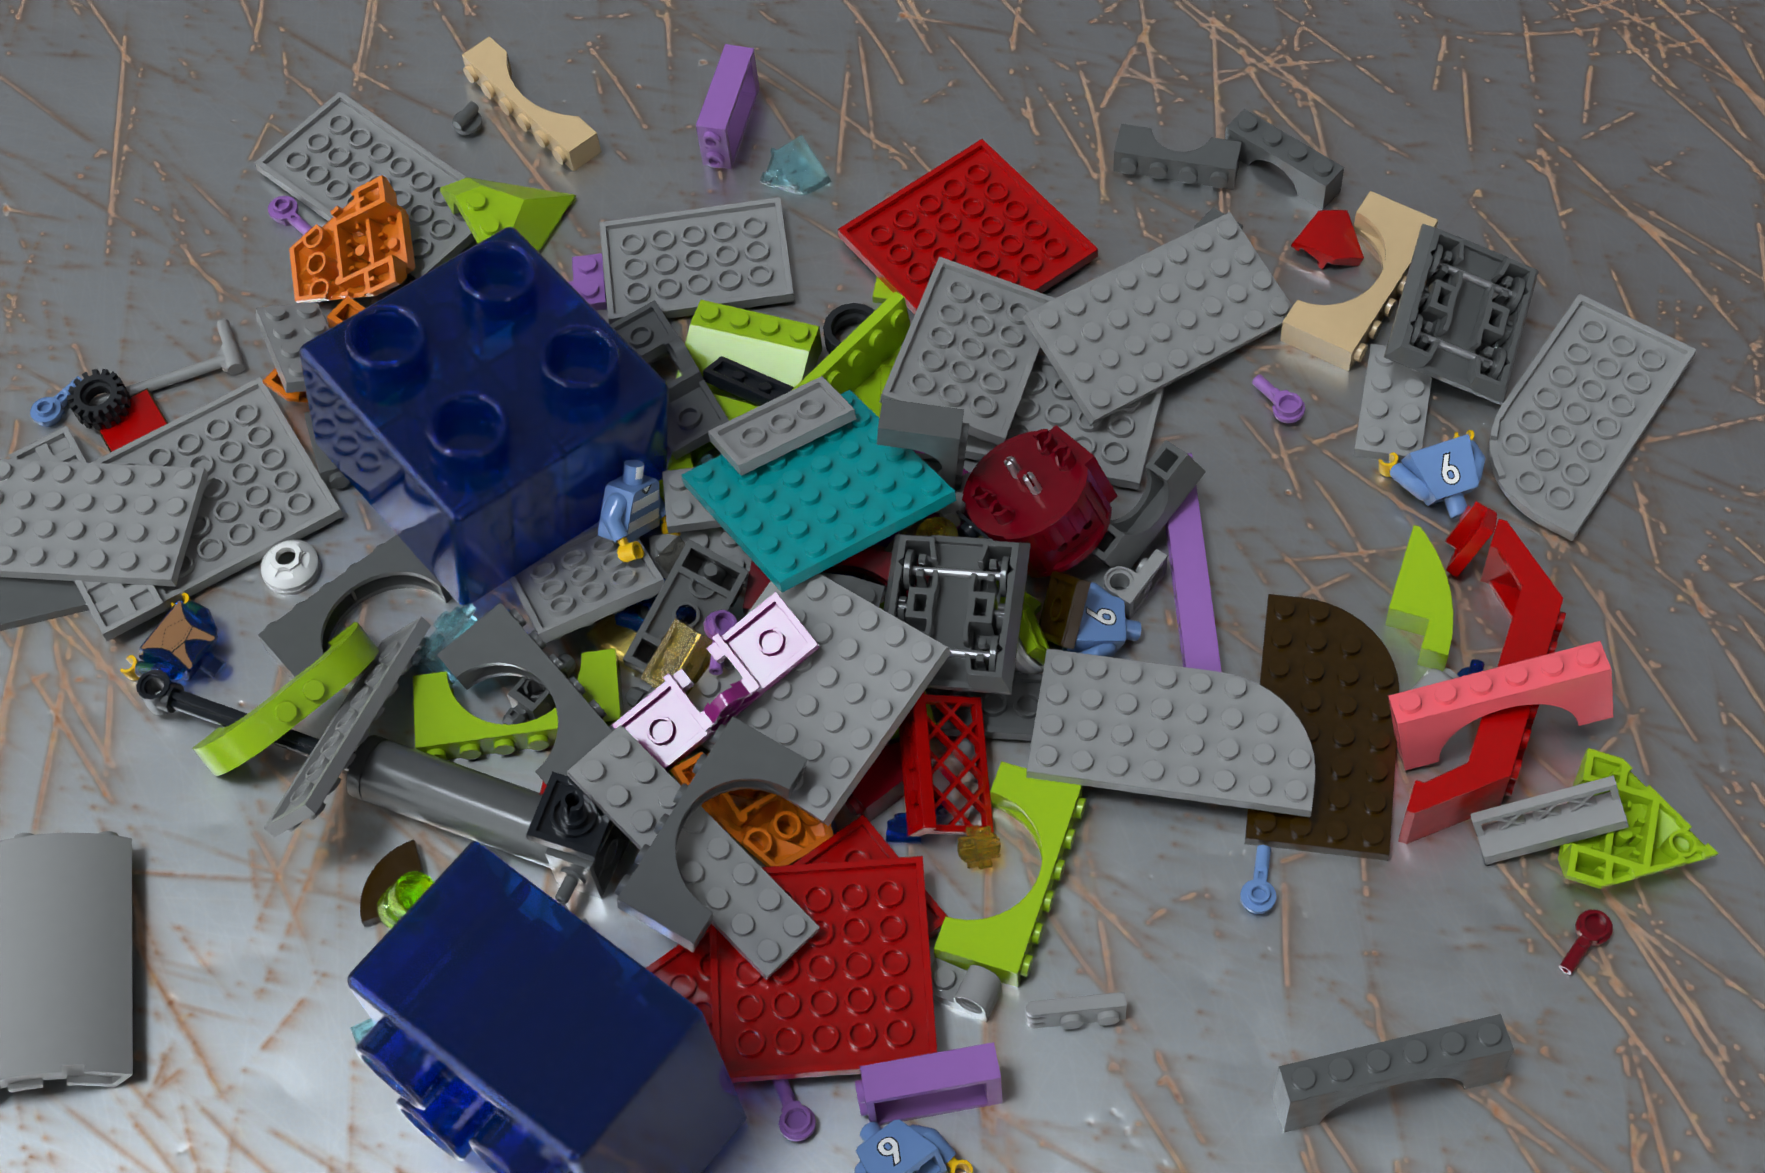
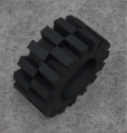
M93 369V375L89 376L85 372L82 374L84 378L82 381L78 378L73 381L76 387H69L68 391L71 395H67V400L78 421L82 425L84 424L86 428L91 429L94 426L96 430H102V425L104 424L109 429L112 427L110 422L115 421L119 424L122 421L119 416H127L128 411L126 408H131L129 400L131 396L116 373L112 371L110 374L108 369H102L100 374L98 369ZM110 393L109 398L104 403L97 406H89L90 401L98 394Z

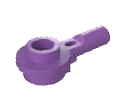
M279 196L270 202L268 213L277 223L284 224L285 226L292 225L303 236L312 228L299 216L298 204L294 198Z
M1261 374L1253 379L1252 384L1273 402V415L1277 420L1284 423H1294L1304 416L1305 404L1299 395L1288 390L1280 391Z
M726 610L711 612L705 618L704 631L713 643L712 637L717 633L722 636L737 623V620L732 613ZM711 655L709 673L721 675L723 673L724 661L719 664Z
M788 1079L772 1080L783 1106L779 1119L781 1133L790 1141L799 1142L806 1140L815 1131L816 1119L814 1113L810 1108L802 1105L800 1101H796Z

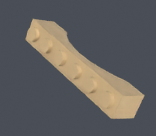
M490 36L462 54L465 65L463 72L471 83L476 82L489 99L494 98L506 115L511 114L525 132L529 130L542 148L547 147L552 151L553 156L560 164L565 163L574 172L601 153L597 132L579 116L563 115L548 111L533 104L519 92L512 82V69L507 52Z

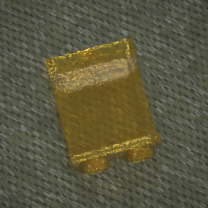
M675 618L642 674L641 679L656 689L665 682L664 676L668 673L674 675L682 668L696 684L710 665L711 654L706 648L712 644L713 640ZM693 685L685 693L688 695L695 685Z

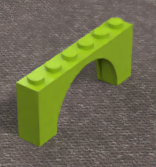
M616 649L581 653V667L577 680L587 691L582 696L588 703L594 699L607 714L603 721L610 726L624 715L621 670ZM447 671L413 676L415 748L417 750L445 760L458 758L470 760L476 759L480 755L494 753L507 755L516 750H543L548 746H553L558 731L556 708L544 716L525 723L510 725L490 723L470 714L458 703L454 696V688Z
M1001 761L990 791L991 807L999 809L1018 820L1032 835L1041 854L1042 864L1040 873L1029 893L1018 904L1003 913L975 920L955 919L945 916L934 947V956L968 971L971 965L984 967L996 974L1001 983L1018 987L1021 977H1028L1033 956L1029 955L1033 943L1039 945L1042 938L1044 924L1040 923L1043 912L1049 913L1052 908L1055 892L1051 891L1054 880L1060 881L1066 864V860H1062L1065 849L1071 850L1076 829L1072 827L1075 818H1082L1087 799L1082 798V785L1027 778V768Z

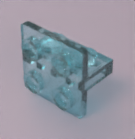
M470 604L462 608L457 606L451 612H443L433 624L436 628L430 637H424L426 643L412 659L413 665L417 667L425 664L434 673L447 671L451 683L455 684L457 678L437 654L478 621L472 615L477 608Z

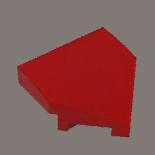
M1348 210L1318 211L1291 244V247L1299 252L1302 248L1304 252L1313 256L1317 260L1318 267L1321 269L1328 262L1334 265L1359 266L1364 259Z
M1477 501L1472 507L1468 505L1459 519L1460 522L1444 541L1455 549L1446 568V571L1455 577L1460 575L1494 533L1496 527L1497 512Z

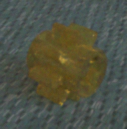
M979 825L966 827L967 836L958 838L957 850L959 857L967 863V868L969 869L978 867L981 870L993 867L991 859L1001 856L1000 838L991 832L990 826L981 828Z

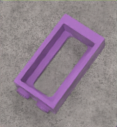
M725 44L696 123L703 165L732 169L760 89L754 48Z
M994 1042L860 1066L862 1080L855 1081L861 1116L868 1115L869 1122H877L879 1126L887 1125L893 1120L898 1119L909 1121L1003 1103L1001 1074Z

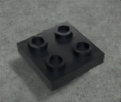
M552 771L526 837L529 841L595 862L611 820L570 777Z

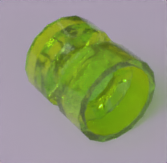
M412 871L405 873L380 896L377 903V912L380 920L386 927L394 931L404 932L412 929L436 907L438 902L436 884L429 876L421 872Z

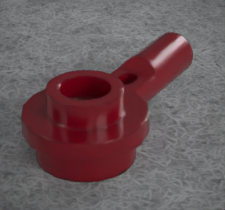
M1590 909L1578 916L1575 923V932L1578 938L1559 965V968L1564 973L1572 975L1591 945L1599 946L1610 939L1613 932V924L1604 912Z

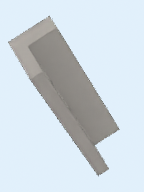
M1614 775L1470 814L1486 865L1629 827ZM1610 790V792L1593 796L1594 794H1597V793H1601V792H1605V791ZM1569 801V802L1566 803V804L1558 805L1559 803H1563V802ZM1533 811L1532 813L1522 815L1523 813ZM1496 820H1497V822H1494V823H1491V824H1487V825H1483V826L1481 825V824H1484V823H1488V822H1492V821H1496Z

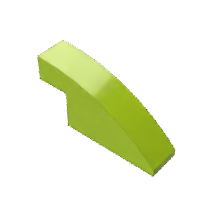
M1414 525L1390 602L1385 625L1424 636L1417 665L1443 671L1447 663L1453 635L1452 596L1447 575L1438 553L1422 528Z

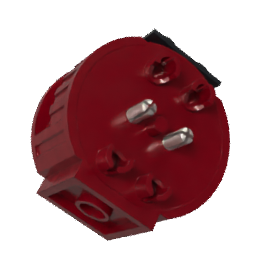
M1055 425L1051 430L1041 429L1014 436L990 450L974 467L964 487L962 501L966 505L967 513L972 522L959 510L956 513L963 522L960 529L967 537L993 539V541L1031 543L1027 575L1031 578H1043L1051 576L1053 571L1063 572L1084 560L1098 546L1110 524L1112 514L1110 503L1118 495L1095 456Z

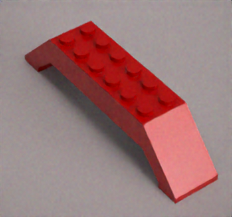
M1498 519L1480 581L1490 585L1512 620L1497 666L1500 667L1555 653L1566 613L1560 611L1563 602L1560 592L1508 521ZM1539 704L1515 706L1483 716L1467 763L1427 782L1416 780L1406 809L1398 842L1404 844L1411 843L1471 819V813L1501 806L1504 794L1512 795Z

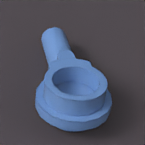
M73 381L54 397L41 398L32 405L30 415L35 423L44 427H51L61 420L62 415L65 413L63 408L68 404L67 395H71L68 391L69 387H76Z
M1266 845L1257 846L1253 880L1248 881L1240 892V901L1243 907L1253 914H1264L1270 911L1276 902V891L1267 882L1271 848Z

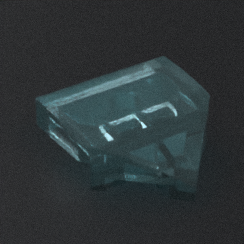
M802 135L778 150L771 148L770 153L772 156L766 172L762 173L760 179L762 184L800 195L812 193L832 182Z

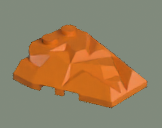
M381 175L357 187L351 193L352 197H354L351 202L343 209L336 206L330 211L331 215L334 216L323 227L316 224L289 248L296 302L300 304L304 302L344 299L347 295L350 298L377 296L400 285L407 278V274L415 269L409 215L404 208L397 204L396 193L386 177Z
M703 752L671 769L681 786L683 783L687 785L691 783L696 775L692 770ZM754 789L729 791L715 796L701 805L728 834L766 867L791 865L834 835L831 823L827 826L783 797L767 791Z

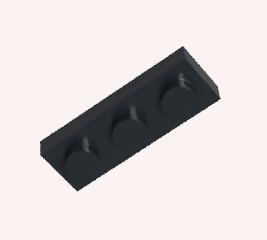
M723 356L703 370V379L706 383L759 406L790 392L794 388Z

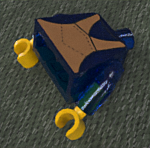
M183 593L182 598L184 602L178 600L175 604L172 602L170 604L172 606L171 610L140 646L139 658L143 661H139L133 655H129L126 660L132 666L129 669L121 668L120 672L131 681L138 680L144 673L151 670H162L171 681H178L180 679L189 681L201 669L215 679L225 667L226 662L212 653L218 644V629L210 610L195 601H191L189 595Z

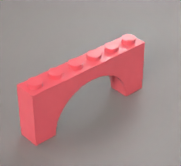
M1600 641L1388 695L1394 735L1397 741L1396 745L1405 771L1439 762L1443 746L1457 731L1478 718L1502 709L1532 704L1557 706L1572 713L1576 718L1578 726L1614 717L1612 669Z

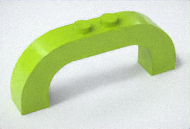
M358 622L352 623L329 641L328 644L331 647L318 660L254 710L225 728H217L192 748L213 775L225 774L263 751L344 688L375 659L379 649Z

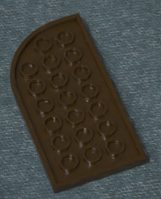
M1268 594L1260 685L1282 699L1292 709L1305 728L1314 753L1315 784L1310 817L1248 809L1244 844L1266 845L1272 848L1388 861L1390 855L1397 744L1388 695L1399 693L1398 674L1392 657L1382 640L1371 628L1342 608L1315 599Z

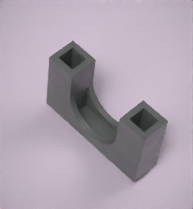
M883 398L878 424L877 445L924 452L916 454L955 491L961 489L969 423H963L964 409Z

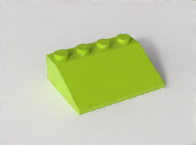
M700 300L685 341V346L702 376L705 368L723 356L793 387L798 385L815 368L823 349L820 326ZM679 370L677 372L676 378L682 376ZM706 383L713 394L757 405Z

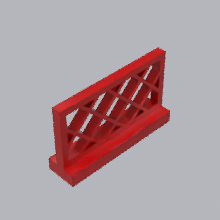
M924 691L899 726L908 836L921 837L925 834L989 836L994 833L981 697L927 695ZM926 704L935 705L944 714V717L937 725L927 716ZM959 706L971 707L972 721L968 726L954 713ZM948 719L961 732L954 742L940 729ZM934 735L947 748L940 758L930 750L929 741ZM965 737L975 748V755L971 760L957 747ZM951 753L965 766L957 776L943 763ZM937 769L950 782L943 793L933 784L932 775ZM968 771L978 780V789L974 794L960 781ZM954 787L968 800L960 811L946 798ZM940 804L954 817L948 825H940L936 822L935 810ZM971 805L981 814L982 826H974L964 816Z

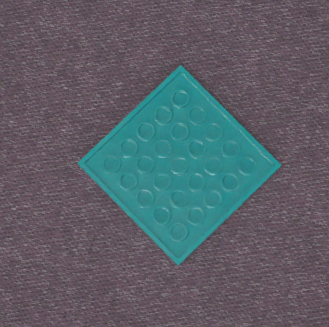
M851 390L840 395L855 409L856 420L742 476L722 454L681 475L684 486L782 593L956 501L955 490L912 449L877 445L879 417Z

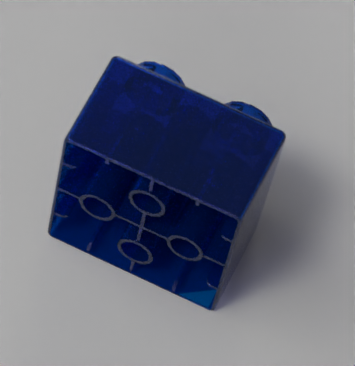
M513 227L504 228L300 347L299 355L316 444L460 605L472 604L598 523L601 516L605 487L609 482L623 475L625 461H642L644 463L643 475L655 478L658 482L661 479L663 480L662 472L667 471L669 388L666 381Z
M472 841L347 977L348 987L375 1023L355 1046L357 1055L380 1079L400 1095L396 1105L401 1113L429 1140L455 1160L464 1161L474 1150L495 1173H702L747 1119L704 1013L477 841Z

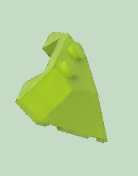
M469 177L440 187V192L453 215L461 213L482 251L480 264L494 288L522 278L534 256L539 253L560 222L568 206H571L576 198L574 194Z
M1590 748L1586 750L1573 786L1614 775L1629 827L1560 845L1558 861L1564 878L1601 889L1715 857L1719 853L1709 843L1704 845L1690 831L1692 826L1650 785L1646 787L1631 772L1633 768L1623 758ZM1610 790L1605 791V792H1601V793L1594 794L1593 796L1610 792Z

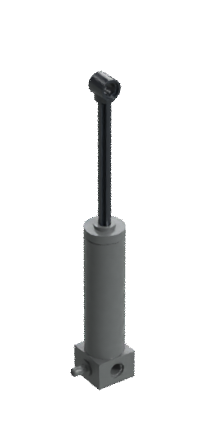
M151 670L144 673L136 684L139 696L149 711L155 715H165L178 710L223 727H227L247 715L245 712L185 692L181 684L171 681L162 670ZM290 729L272 744L309 757L319 739ZM377 735L368 736L360 744L356 752H353L356 754L354 761L344 769L348 771L346 784L348 794L356 799L551 868L556 882L561 884L555 898L563 904L569 902L574 890L601 899L630 842V839L612 821L595 862L529 841L526 834L542 798V793Z

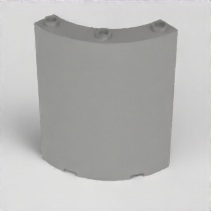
M103 831L100 833H50L37 835L19 833L14 838L1 840L0 1089L8 1087V1091L13 1093L43 1088V1080L67 1079V1086L84 1085L115 1088L133 1075L132 838L118 836L116 832Z

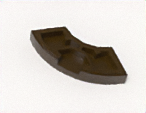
M414 839L390 851L377 863L368 876L360 900V916L364 927L399 916L398 903L402 892L413 880L424 875L418 847Z

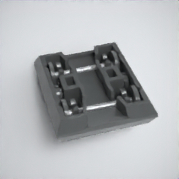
M1422 224L1384 358L1502 405L1505 400L1539 271L1459 236ZM1494 292L1499 294L1498 296L1492 299Z
M895 534L884 611L942 643L951 651V654L927 688L1012 695L1031 543L941 535ZM925 575H928V576H929V581H928V583H927V580H926V578H925ZM996 580L999 581V588L996 584ZM906 590L909 591L908 597L905 596ZM1001 597H1006L1005 604L1000 603ZM985 660H989V662H988V668H987V665H986V663H985Z

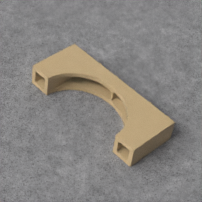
M1370 191L1356 211L1354 230L1355 233L1365 238L1378 253L1382 264V272L1379 278L1363 294L1343 303L1317 305L1297 299L1282 322L1280 341L1349 372L1355 361H1362L1368 348V341L1370 338L1376 339L1382 327L1381 321L1384 316H1391L1397 303V296L1399 294L1402 295L1421 225L1426 224L1437 228L1438 219Z

